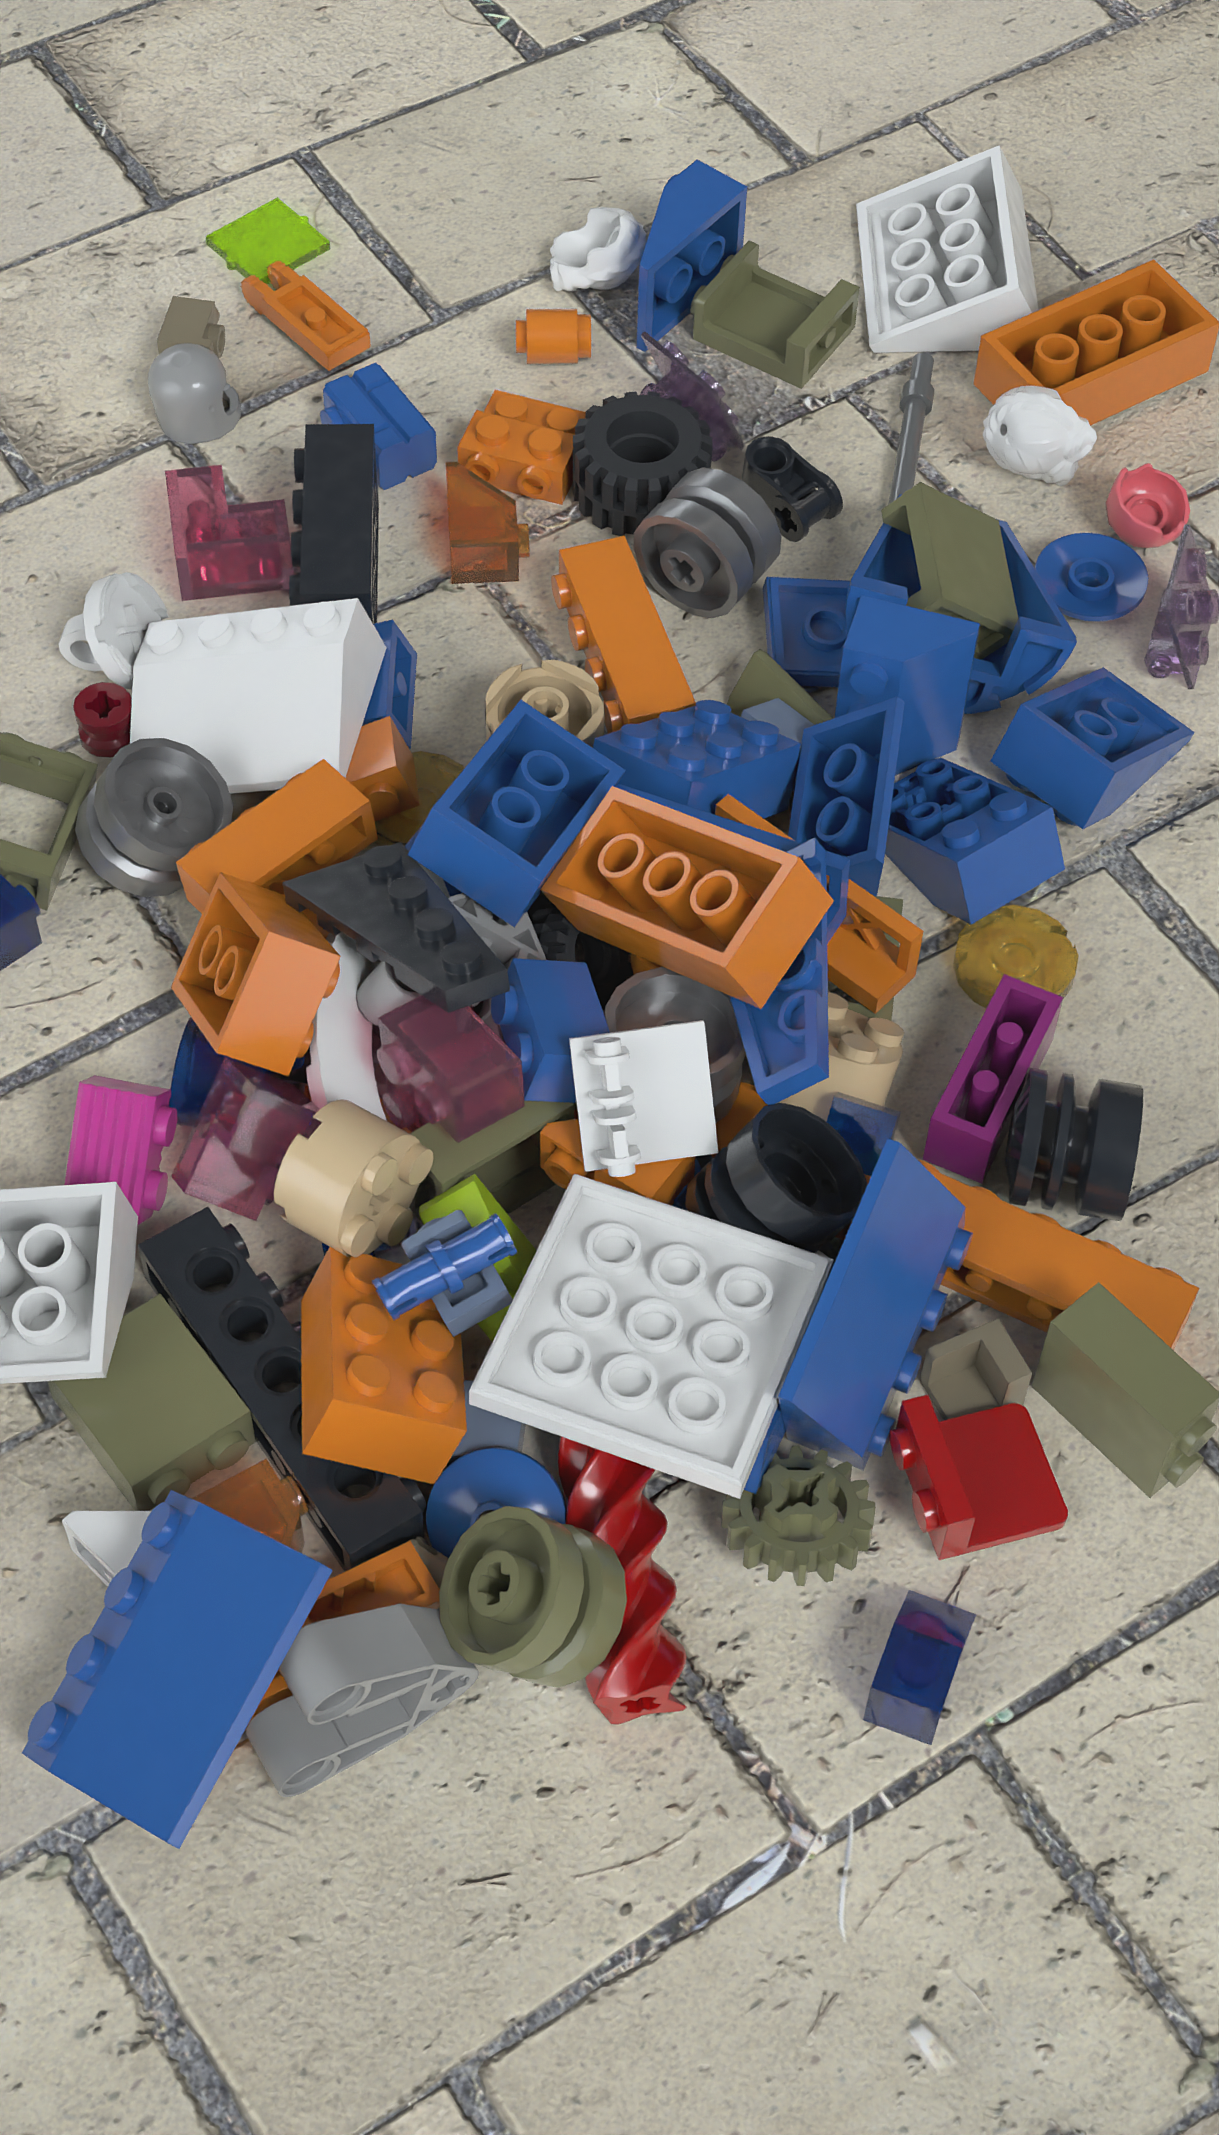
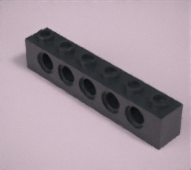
M206 1207L138 1244L146 1280L156 1295H162L249 1408L256 1442L344 1572L412 1539L416 1540L417 1536L424 1539L423 1513L426 1512L427 1503L413 1479L399 1478L396 1475L302 1454L301 1321L290 1324L280 1309L284 1306V1302L274 1281L265 1271L256 1275L246 1261L250 1258L248 1248L235 1226L229 1223L222 1227L210 1208ZM215 1283L228 1285L220 1291H204L207 1286ZM248 1332L263 1334L260 1338L250 1342L237 1340L239 1336ZM281 1382L299 1384L292 1391L285 1393L270 1390ZM354 1484H363L372 1488L368 1494L358 1498H350L341 1494L345 1488Z

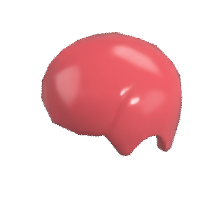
M1146 463L1131 471L1124 467L1113 482L1105 504L1109 525L1122 541L1138 548H1156L1174 541L1184 532L1190 515L1188 496L1183 486L1172 475L1154 469L1150 463Z

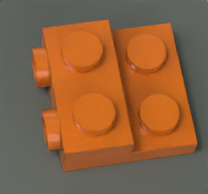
M494 390L484 412L475 411L457 447L458 479L563 505L573 483V435H575V426L579 419H585L586 412Z

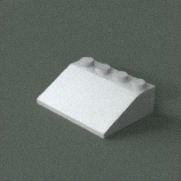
M1000 145L856 204L869 346L873 353L979 351L981 335L1039 310L1022 189Z
M358 598L150 622L133 666L130 744L139 739L166 738L188 745L212 762L226 781L230 794L281 789L292 777L299 773H304L322 759H325L346 778L387 647Z
M117 1182L0 1190V1384L106 1378L134 1278L138 1216Z

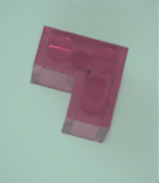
M222 465L165 471L174 552L182 601L289 589V576L294 575L291 561V541L284 499L227 505Z
M421 995L378 1018L382 1047L378 1048L377 1057L385 1073L387 1092L383 1094V1104L390 1119L398 1128L404 1129L407 1127L411 1132H414L427 1123L433 1125L439 1123L459 1143L525 1107L522 1061L469 1006L447 1013Z
M225 1057L171 1177L185 1194L256 1221L263 1205L268 1206L274 1201V1187L280 1165L297 1134L299 1133L309 1139L322 1122L313 1118L320 1109L296 1086Z

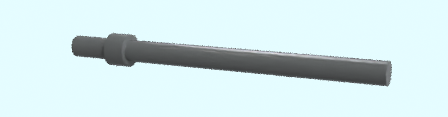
M918 353L913 357L910 379L902 388L900 409L904 414L888 505L896 500L899 494H903L914 487L925 416L932 410L935 392L931 385L934 358L928 353Z

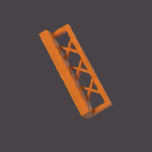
M729 794L716 804L715 815L793 840ZM826 875V878H827V890L829 891V878H830V876ZM849 879L846 917L827 944L828 980L876 1014L916 976L924 931ZM883 931L897 940L900 946L897 947L887 940Z

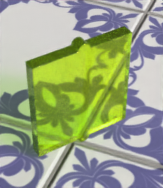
M278 197L205 236L206 244L226 261L229 270H237L245 278L255 275L266 284L270 283L267 273V267L270 264L281 260L282 263H285L286 266L294 270L330 250V241L309 224V218L307 216H299Z

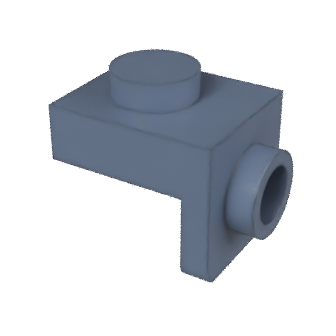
M456 1210L446 1217L436 1218L427 1222L416 1234L405 1239L401 1246L409 1260L412 1261L427 1253L425 1245L438 1239L443 1244L471 1229L472 1226L463 1211ZM494 1265L462 1281L464 1289L452 1295L447 1289L432 1298L453 1337L512 1303L513 1299Z

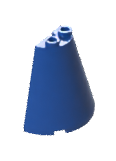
M999 520L1018 620L1007 644L982 660L974 658L964 714L987 712L1001 708L1000 701L1016 696L1023 691H1026L1028 695L1032 694L1053 678L1062 668L1077 643L1074 632L1008 523ZM884 522L849 584L845 605L847 635L861 595L906 606L908 598L921 590L912 536Z

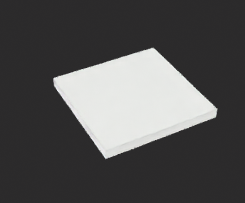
M574 1174L469 1390V1404L740 1499L779 1404L778 1395L828 1280L834 1260Z

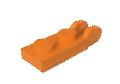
M281 260L267 267L268 278L273 288L276 289L275 291L262 280L260 281L255 275L242 280L240 287L247 303L251 307L253 306L260 315H265L328 371L371 347L370 333L367 328L305 275L299 276L289 266L282 263Z

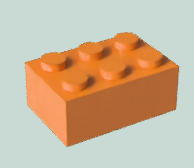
M220 872L171 988L216 1053L289 1076L296 1058L303 1057L311 1044L314 1033L312 1021L322 998H328L337 985L341 956L303 912L299 913L286 904L285 895Z
M329 1247L301 1300L302 1454L435 1484L467 1432L461 1333L453 1337L432 1298L400 1315V1318L393 1321L379 1297L372 1280L377 1277L381 1278L404 1264L376 1258L368 1254H362L358 1257H347Z

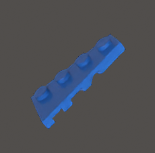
M813 838L788 851L787 853L801 858L827 891L826 851L818 840ZM827 912L762 1009L730 996L757 1094L767 1105L776 1104L829 1078Z

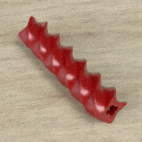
M560 1436L558 1468L562 1487L568 1499L566 1524L592 1532L613 1547L625 1572L627 1603L620 1633L605 1660L585 1677L587 1688L594 1700L593 1703L597 1705L598 1709L611 1724L617 1725L647 1714L683 1711L687 1707L672 1695L670 1691L686 1665L687 1655L684 1646L678 1639L661 1625V1621L676 1598L677 1586L671 1575L651 1557L667 1531L668 1521L665 1514L642 1493L656 1469Z

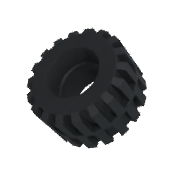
M635 391L624 393L622 398L610 396L603 399V406L593 405L586 411L585 419H579L575 426V435H573L572 492L574 501L579 502V510L583 516H592V524L601 530L606 527L611 528L613 535L625 536L626 533L634 534L643 519L658 503L665 500L673 487L688 472L700 468L711 469L713 443L706 420H699V412L692 406L682 407V400L672 396L668 399L661 398L660 393L649 391L648 395H637Z

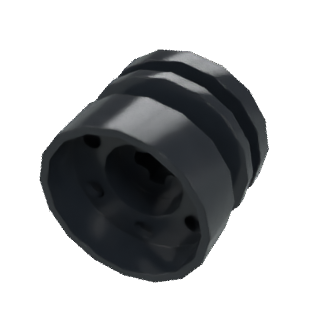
M1030 1068L1026 1084L1017 1102L1014 1103L1008 1133L1005 1166L1009 1181V1204L1026 1206L1033 1178L1043 1179L1041 1191L1042 1209H1053L1064 1182L1075 1184V1204L1078 1215L1121 1221L1128 1204L1138 1154L1143 1114L1142 1085L1099 1079L1092 1091L1088 1106L1076 1105V1087L1073 1074H1062L1056 1100L1049 1101L1046 1100L1047 1070Z
M777 1103L764 1106L736 1134L728 1146L723 1147L695 1175L687 1185L685 1205L689 1212L816 1254L823 1243L831 1241L853 1220L866 1190L867 1181L859 1159L847 1141L829 1123L803 1107Z

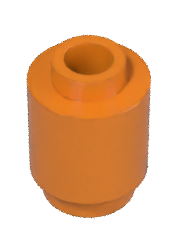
M526 309V320H516V353H527V364H578V358H591V314H577V309Z

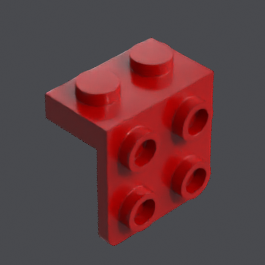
M929 1395L901 1402L896 1429L890 1430L889 1433L890 1446L897 1467L900 1471H906L913 1490L912 1504L917 1523L923 1533H929L939 1561L1056 1531L1065 1525L1068 1509L1026 1407L1018 1403H1011L938 1421Z

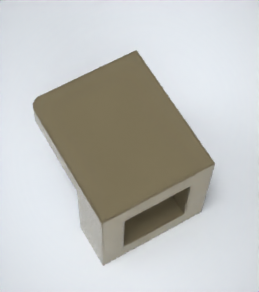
M998 1318L930 1347L926 1351L920 1382L942 1419L947 1420L1011 1403L1023 1405L1032 1372Z

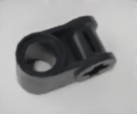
M768 436L755 439L747 446L742 480L765 501L775 516L783 537L789 541L798 542L808 535L809 527L823 518L832 519L841 513L843 499L835 482L794 451L789 443L780 438Z

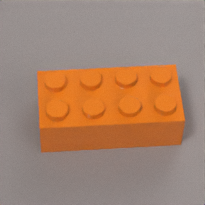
M1153 259L981 335L973 384L993 405L1003 393L1020 386H1039L1056 390L1062 401L1067 406H1071L1078 416L1086 418L1091 426L1208 372L1219 330V321Z
M614 786L610 788L540 889L577 930L759 1009H762L834 902L833 898L800 857Z

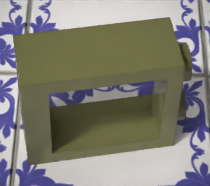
M0 732V782L68 804L48 854L0 839V896L46 911L48 910L77 839L75 828L78 808L95 785L98 764L83 760L71 752H59L25 741L13 733Z
M511 1073L410 1133L419 1139L423 1146L432 1150L434 1160L429 1173L418 1185L409 1208L423 1224L419 1215L420 1206L473 1174H476L507 1214L555 1186L556 1183L548 1177L540 1166V1132L547 1123L573 1120L577 1104L570 1102L524 1101L516 1075Z

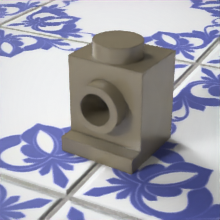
M173 296L157 338L159 354L176 344L192 343L205 346L212 350L218 358H221L225 347L224 325H218L220 313L215 307V301Z

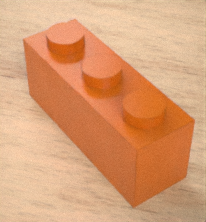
M322 759L304 773H299L292 777L284 787L255 807L248 808L242 812L234 822L214 836L196 844L184 857L176 861L187 900L202 914L220 872L285 895L282 882L349 860L378 839L371 803L365 795L325 759Z

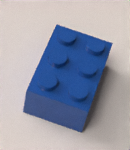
M520 700L432 807L408 856L515 928L542 892L540 889L612 786H617L626 770L523 700Z
M701 700L696 702L695 706L677 712H663L658 718L640 724H626L621 727V730L594 738L593 744L595 750L626 770L619 784L714 815L716 804L729 794L762 818L788 810L801 746L800 742L779 734L777 726L764 721H748L731 713V708L727 704L714 700Z

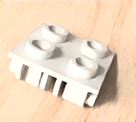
M704 1020L569 1038L585 1172L608 1169L609 1176L623 1177L634 1174L636 1172V1164L718 1153Z

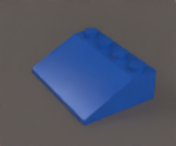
M889 1138L885 1142L778 1395L788 1440L816 1452H819L821 1449L828 1451L829 1457L843 1463L848 1461L853 1467L863 1471L870 1454L882 1457L888 1446L890 1430L894 1429L897 1420L887 1415L896 1391L908 1394L914 1383L922 1361V1356L913 1352L922 1328L934 1332L948 1294L938 1290L947 1267L957 1271L960 1269L973 1236L972 1232L963 1229L965 1226L966 1207L901 1143Z
M171 1490L165 1502L157 1505L147 1517L142 1528V1542L128 1567L120 1570L111 1580L104 1596L105 1607L91 1632L84 1635L71 1650L66 1664L67 1674L52 1700L43 1704L34 1715L28 1729V1742L22 1754L46 1771L166 1843L180 1849L333 1570L201 1502Z

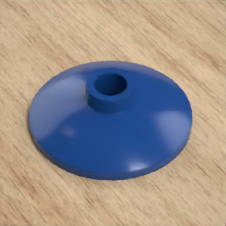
M1075 533L1058 538L1042 550L1035 565V570L1061 613L1084 621H1108L1127 615L1139 606L1145 597L1148 587V571L1141 557L1125 543L1102 534Z
M490 1447L469 1452L451 1463L439 1476L431 1490L426 1509V1525L431 1545L449 1558L462 1534L480 1518L482 1512L487 1510L495 1511L505 1506L529 1508L554 1518L560 1524H566V1506L561 1490L556 1480L542 1464L520 1451L502 1447Z

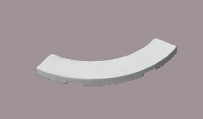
M420 864L447 898L450 897L443 879ZM343 932L336 936L329 933L326 940L341 956L339 960L340 974L333 993L326 999L322 998L312 1021L314 1033L310 1044L311 1065L306 1067L314 1113L316 1114L322 1107L333 1101L344 1099L386 1120L374 1076L372 1060L373 1023L365 1018L359 1009L356 999L359 986L381 960L373 963L357 952L356 941ZM317 1120L318 1126H320L322 1123L319 1120Z

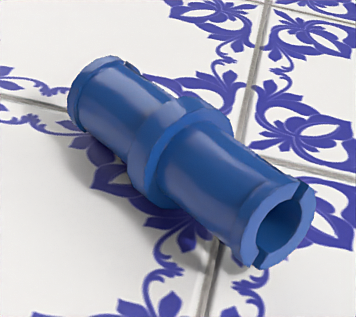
M494 1213L489 1216V1219L443 1244L438 1239L425 1245L427 1253L381 1278L377 1277L372 1280V1283L394 1321L400 1318V1315L447 1289L452 1295L464 1289L462 1281L509 1255L513 1256L517 1253V1250L503 1222Z

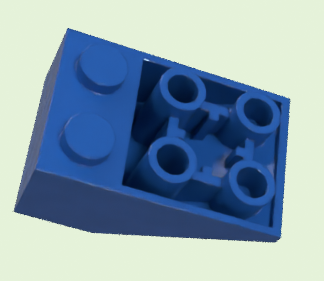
M941 757L922 763L914 773L894 783L885 855L935 907L969 924H973L1065 870L1052 806Z

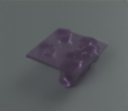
M644 331L641 337L663 378L657 384L649 383L646 385L640 395H648L649 391L660 393V397L665 399L672 396L682 400V407L692 406L699 412V420H706L710 428V437H712L713 462L718 461L724 456L729 441L742 450L745 445L735 428L740 421L732 409L721 400L726 395L722 386L708 372L702 370L697 375L688 368L689 361L672 342L666 340L661 345Z
M1190 524L1183 527L1167 588L1162 593L1155 626L1152 629L1144 662L1148 667V672L1153 677L1166 678L1170 674L1183 673L1188 689H1194L1200 665H1206L1208 661V633L1211 624H1216L1219 619V596L1215 589H1209L1206 579V554L1203 548H1197Z

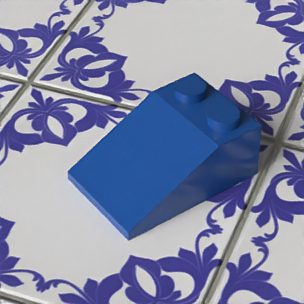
M698 159L680 174L673 175L664 186L639 265L637 348L643 352H646L691 313V303L697 290L702 285H708L720 272L726 258L730 255L735 256L743 247L747 186Z
M1102 667L1022 703L990 762L1004 771L1007 779L1014 786L1034 793L1052 806L1054 814L1060 820L1085 829L1110 816L1176 755L1191 740L1195 732Z

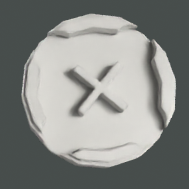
M129 572L123 574L115 573L101 578L92 584L86 594L83 614L74 616L67 621L59 642L60 652L72 665L88 671H103L117 685L132 690L133 666L150 622L163 621L162 619L168 618L167 609L154 588L137 574Z

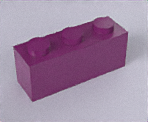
M1006 974L1003 975L931 1116L922 1160L983 1184L1009 1131L1014 1103L1017 1102L1026 1084L1030 1068L1039 1069L1053 1041L1064 997Z

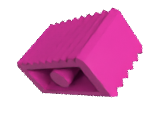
M97 1075L80 1081L64 1185L117 1182L138 1216V1225L152 1217L154 1210L160 1211L165 1201L168 1187V1175L166 1172L160 1171L159 1168L162 1160L161 1152L164 1146L169 1147L171 1145L177 1126V1109L169 1107L171 1089Z

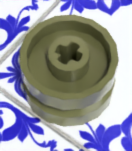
M505 1506L482 1515L462 1534L446 1563L439 1591L441 1625L450 1646L469 1663L495 1671L508 1672L513 1677L535 1684L560 1688L583 1680L605 1660L620 1633L627 1603L625 1572L613 1547L596 1534L573 1525L560 1524L554 1518L529 1508Z

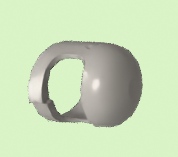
M182 343L165 349L154 359L148 373L149 394L159 426L166 436L176 442L195 444L219 439L235 428L241 418L239 395L233 386L231 387L227 383L226 370L212 350L203 345ZM222 398L226 400L230 406V409L227 412H225Z

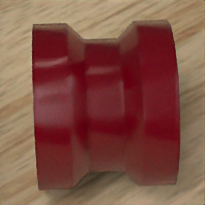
M100 682L89 685L76 696L73 705L74 715L79 725L78 734L81 745L88 753L97 757L111 758L117 754L119 749L130 744L132 698L124 687L115 683Z

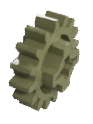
M792 1446L789 1458L780 1459L775 1453L767 1472L762 1477V1483L756 1494L743 1490L740 1499L726 1494L722 1504L721 1527L728 1529L727 1547L729 1550L744 1549L743 1566L747 1569L756 1567L760 1563L768 1565L769 1581L775 1582L783 1571L793 1573L797 1586H805L807 1573L817 1572L826 1583L833 1581L836 1563L852 1571L857 1564L858 1551L868 1552L870 1548L876 1507L875 1502L867 1500L869 1491L867 1480L851 1481L852 1464L848 1461L834 1468L827 1465L828 1451L822 1449L814 1456L813 1460L803 1458V1453L799 1446ZM754 1507L760 1510L759 1522L753 1514L752 1510ZM838 1509L843 1516V1523L837 1520Z

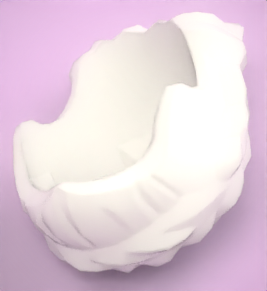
M591 208L587 215V223L583 227L573 231L562 232L554 238V244L550 248L552 254L550 272L555 291H576L578 288L587 289L589 287L608 290L624 283L641 262L647 243L643 225L629 211L620 208Z
M1020 386L1003 393L990 408L989 415L983 421L985 428L983 438L987 449L1000 467L1028 479L1044 480L1046 483H1055L1058 486H1065L1074 477L1079 467L1078 461L1087 456L1097 440L1096 431L1090 426L1088 420L1078 416L1071 406H1067L1056 390L1045 387Z

